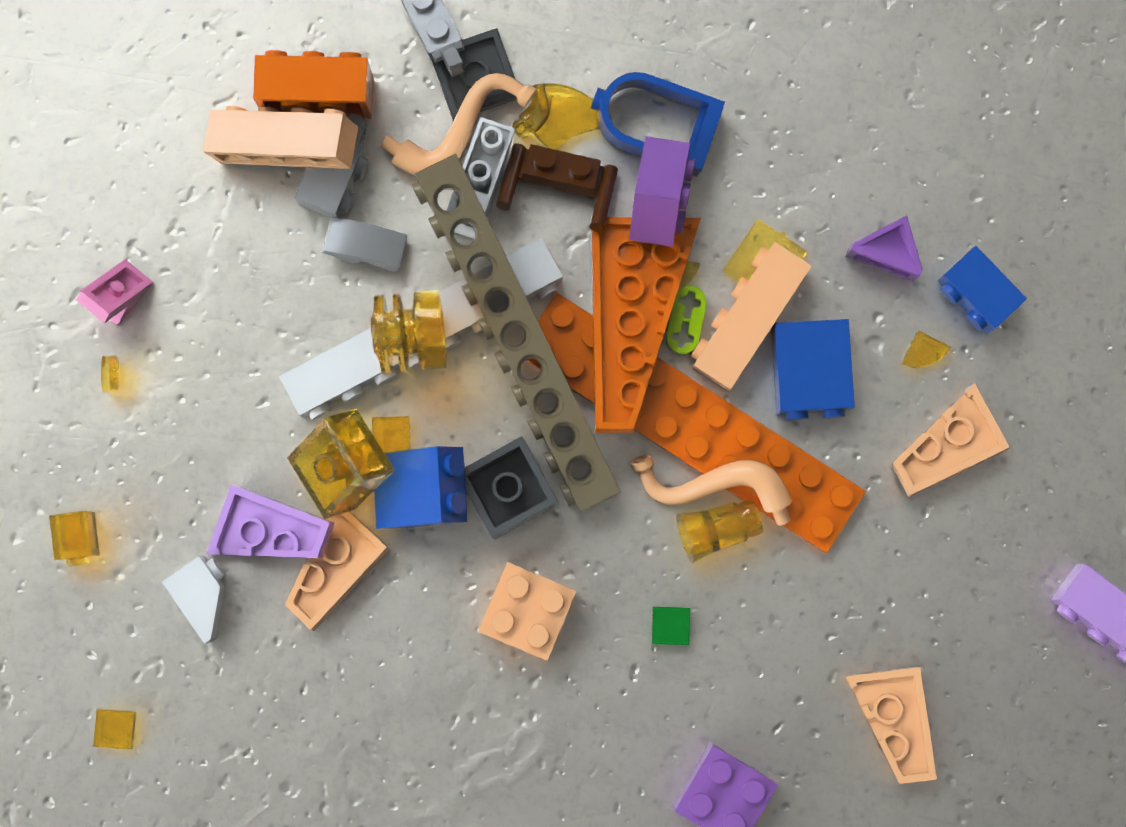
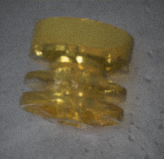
M439 289L414 291L412 309H405L400 294L393 293V311H388L384 294L374 295L371 335L373 350L380 363L382 374H392L393 356H398L401 372H407L409 355L417 354L422 370L447 368L445 330Z

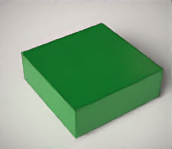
M652 607L651 644L689 645L690 608Z

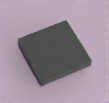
M497 28L463 39L465 50L458 53L463 61L462 65L465 72L457 76L451 77L443 60L436 63L432 60L453 121L469 89L480 78L488 74L500 73L515 79ZM502 89L493 90L484 100L480 112L517 100V97Z

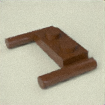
M515 143L510 151L496 206L504 211L510 209L518 180L592 198L596 197L589 227L595 232H602L605 227L618 168L611 164L601 166V160L533 144H530L529 149H527L524 145Z

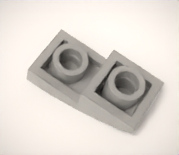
M332 217L329 222L322 253L355 264L363 261L395 272L400 268L407 235L368 223Z

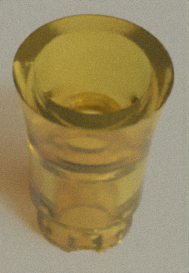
M747 500L739 504L733 502L697 512L676 514L679 536L684 551L692 564L712 553L745 542L748 538L763 533L762 518L753 500Z

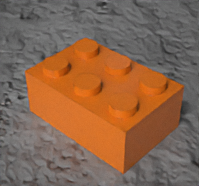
M268 50L265 52V55H255L253 99L258 108L270 107L280 112H291L292 108H303L312 113H324L325 109H336L346 113V116L349 113H358L362 119H372L374 76L367 57H362L360 53L341 52L339 57H325V54L322 52L305 51L302 53V56H287L288 53L285 51Z

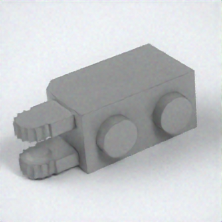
M349 113L346 116L358 126L351 169L307 167L294 197L299 205L331 218H340L342 212L348 213L355 198L352 188L356 178L362 180L369 163V159L365 158L366 152L362 146L365 139L364 135H366L367 131L365 128L366 124H364V119L358 113Z

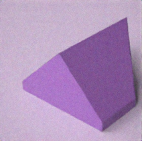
M907 215L853 243L846 253V257L913 282L920 277L923 270Z

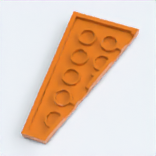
M607 217L602 232L591 230L595 433H633L701 218H685L683 233L675 232L673 247L629 240L632 217Z

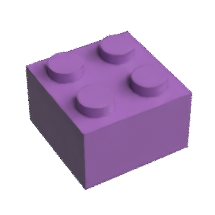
M649 136L645 137L634 194L629 240L673 247L675 232L683 233L686 211H681L680 209L686 210L691 183L684 182V180H692L695 159L688 158L690 143Z
M709 742L672 807L675 812L700 827H754L778 784Z

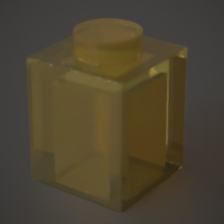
M85 510L49 515L54 560H66L67 567L90 564L89 557L100 556L95 512Z

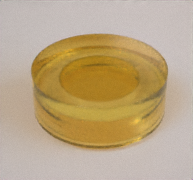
M116 355L102 356V392H116L119 388V358Z

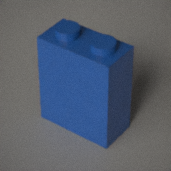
M849 319L774 323L771 328L776 415L786 414L787 421L808 419V413L823 412L824 419L845 417V411L855 408Z
M436 446L372 455L376 529L411 528L467 522L463 447Z

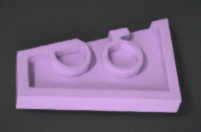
M231 485L207 554L322 558L334 522L241 486Z

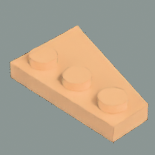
M974 383L955 404L948 408L926 432L893 462L892 467L910 498L1008 451L1010 447Z
M335 498L329 508L330 513L326 519L334 522V526L323 557L308 558L306 564H303L285 603V606L312 631H315L390 549Z
M920 666L845 676L899 784L937 780Z

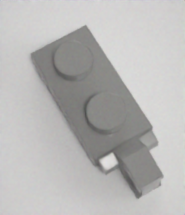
M401 0L430 60H434L435 63L443 60L451 77L465 72L462 65L463 61L458 53L465 50L463 40L443 0Z

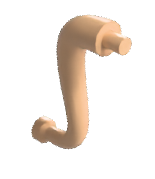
M488 74L476 81L469 89L449 131L435 149L425 150L409 139H406L401 144L389 135L386 136L380 147L394 156L391 162L392 165L412 175L451 155L457 154L459 159L472 135L484 100L493 90L502 89L517 97L518 104L525 108L537 89L532 85L524 86L506 74Z
M650 454L636 457L630 462L633 471L639 473L646 492L659 503L681 505L730 487L750 486L756 491L764 512L773 513L777 525H784L791 521L787 506L792 503V499L784 482L771 467L759 461L738 460L678 487H665L657 481L652 471L654 461Z

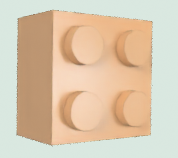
M507 562L478 632L548 661L576 591Z

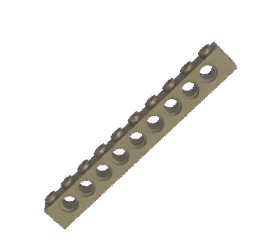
M457 154L416 172L414 176L417 182L411 184L420 204L428 202L434 216L428 218L436 237L439 239L444 236L451 249L445 252V255L454 273L461 270L467 284L461 287L470 306L478 304L483 314V318L478 320L486 339L489 340L494 337L500 349L494 355L503 373L505 374L510 371L516 382V385L512 386L511 390L519 406L522 407L527 404L533 418L527 420L535 439L543 438L549 449L543 455L552 473L559 471L565 482L564 485L560 486V490L568 506L576 504L579 511L582 512L620 493L621 491ZM443 190L454 191L459 198L457 208L452 211L443 210L437 201L438 194ZM466 223L474 228L475 239L471 244L462 245L456 241L454 231L459 224ZM478 257L488 259L492 266L490 275L485 279H478L471 272V264ZM494 291H502L508 298L506 309L500 313H495L488 307V297ZM511 325H519L524 331V339L517 346L508 345L504 339L505 330ZM534 358L540 363V373L534 379H525L521 374V365L525 360ZM545 392L554 393L557 399L556 407L550 412H541L537 407L539 396ZM560 426H569L573 431L572 440L566 445H557L554 442V432ZM577 459L587 460L589 464L588 473L582 478H574L570 474V466Z

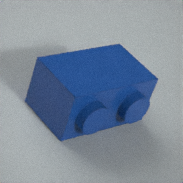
M977 246L968 251L937 280L942 285L940 291L946 299L953 304L958 302L967 312L965 316L970 324L979 331L984 329L987 334L996 329L1027 300Z

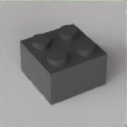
M522 436L464 468L465 489L489 534L495 540L559 505L555 494Z

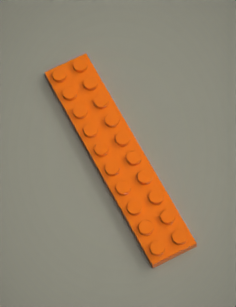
M556 292L539 318L538 323L570 389L595 405L593 315ZM658 357L656 358L634 431L702 475L722 465L738 460H754L768 465L780 476L792 499V503L787 506L791 521L782 526L820 551L828 553L866 493V490ZM530 358L525 360L541 370L540 363L536 359ZM740 485L726 489L775 521L772 512H764L760 499L752 487Z

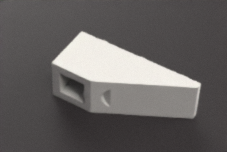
M480 117L462 167L488 217L515 128ZM454 191L446 211L456 209L459 204L458 195ZM462 223L455 228V233L475 239V230L471 225Z

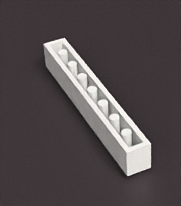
M542 238L506 256L527 300L537 295L542 300L559 290L558 284L562 283L563 276ZM489 265L473 275L478 279H485L490 275L492 266ZM465 278L280 375L279 377L299 415L303 418L310 416L312 420L320 418L331 411L329 405L343 399L345 403L352 401L364 394L363 387L374 381L377 386L382 385L397 376L395 370L407 364L410 368H414L429 359L427 353L441 347L442 351H446L462 342L460 336L471 330L475 334L482 332L478 320L483 318V314L478 304L470 306L461 287L467 284ZM502 291L492 292L488 297V307L495 313L504 311L508 305L506 294Z

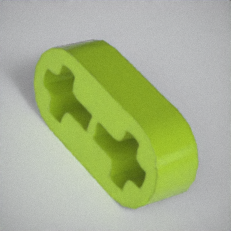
M685 286L677 292L666 333V345L673 354L678 356L691 354L699 343L706 309V297L704 292L698 287ZM688 294H693L694 301L700 303V307H694L690 318L683 317L685 305L680 304L679 299H686ZM682 323L688 324L687 336L693 338V342L686 343L684 348L677 347L678 341L672 339V335L679 334Z

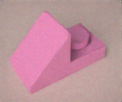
M125 259L80 290L76 301L104 324L111 320L114 324L118 325L149 290L153 281Z

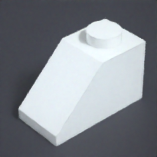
M198 556L162 581V583L205 644L217 639L226 586L221 580L225 577V574L219 564L213 558L208 561L205 556Z

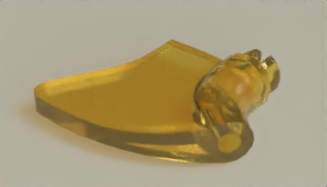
M556 83L533 85L537 90L531 99V103L519 115V119L512 124V128H515V133L518 137L524 139L532 133L547 148L558 150L569 139L577 135L600 129L598 111L591 109L593 99L579 90Z

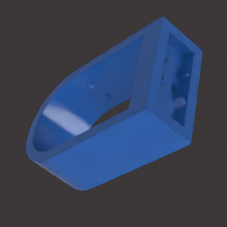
M641 72L628 73L618 77L606 90L597 88L591 109L598 111V124L603 136L616 148L642 157L644 141L621 133L610 119L608 106L609 100L614 94L626 88H639L699 109L689 140L688 158L695 159L692 175L696 177L699 175L709 152L725 101Z

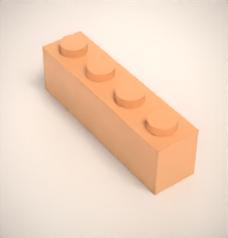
M226 106L225 110H210L203 152L220 164L351 169L358 126L346 117V113L336 109H325L324 113H312L303 108H292L291 112H280L270 107H259L258 111H247L238 106Z
M776 242L773 243L769 250L764 246L761 248L751 263L752 266L757 268L750 280L742 277L731 294L737 300L729 311L725 308L721 309L711 324L713 328L717 329L709 342L702 338L691 355L696 360L692 368L728 392L732 389L812 267V265Z

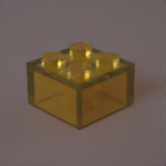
M357 409L325 417L287 457L324 519L356 509L395 471Z

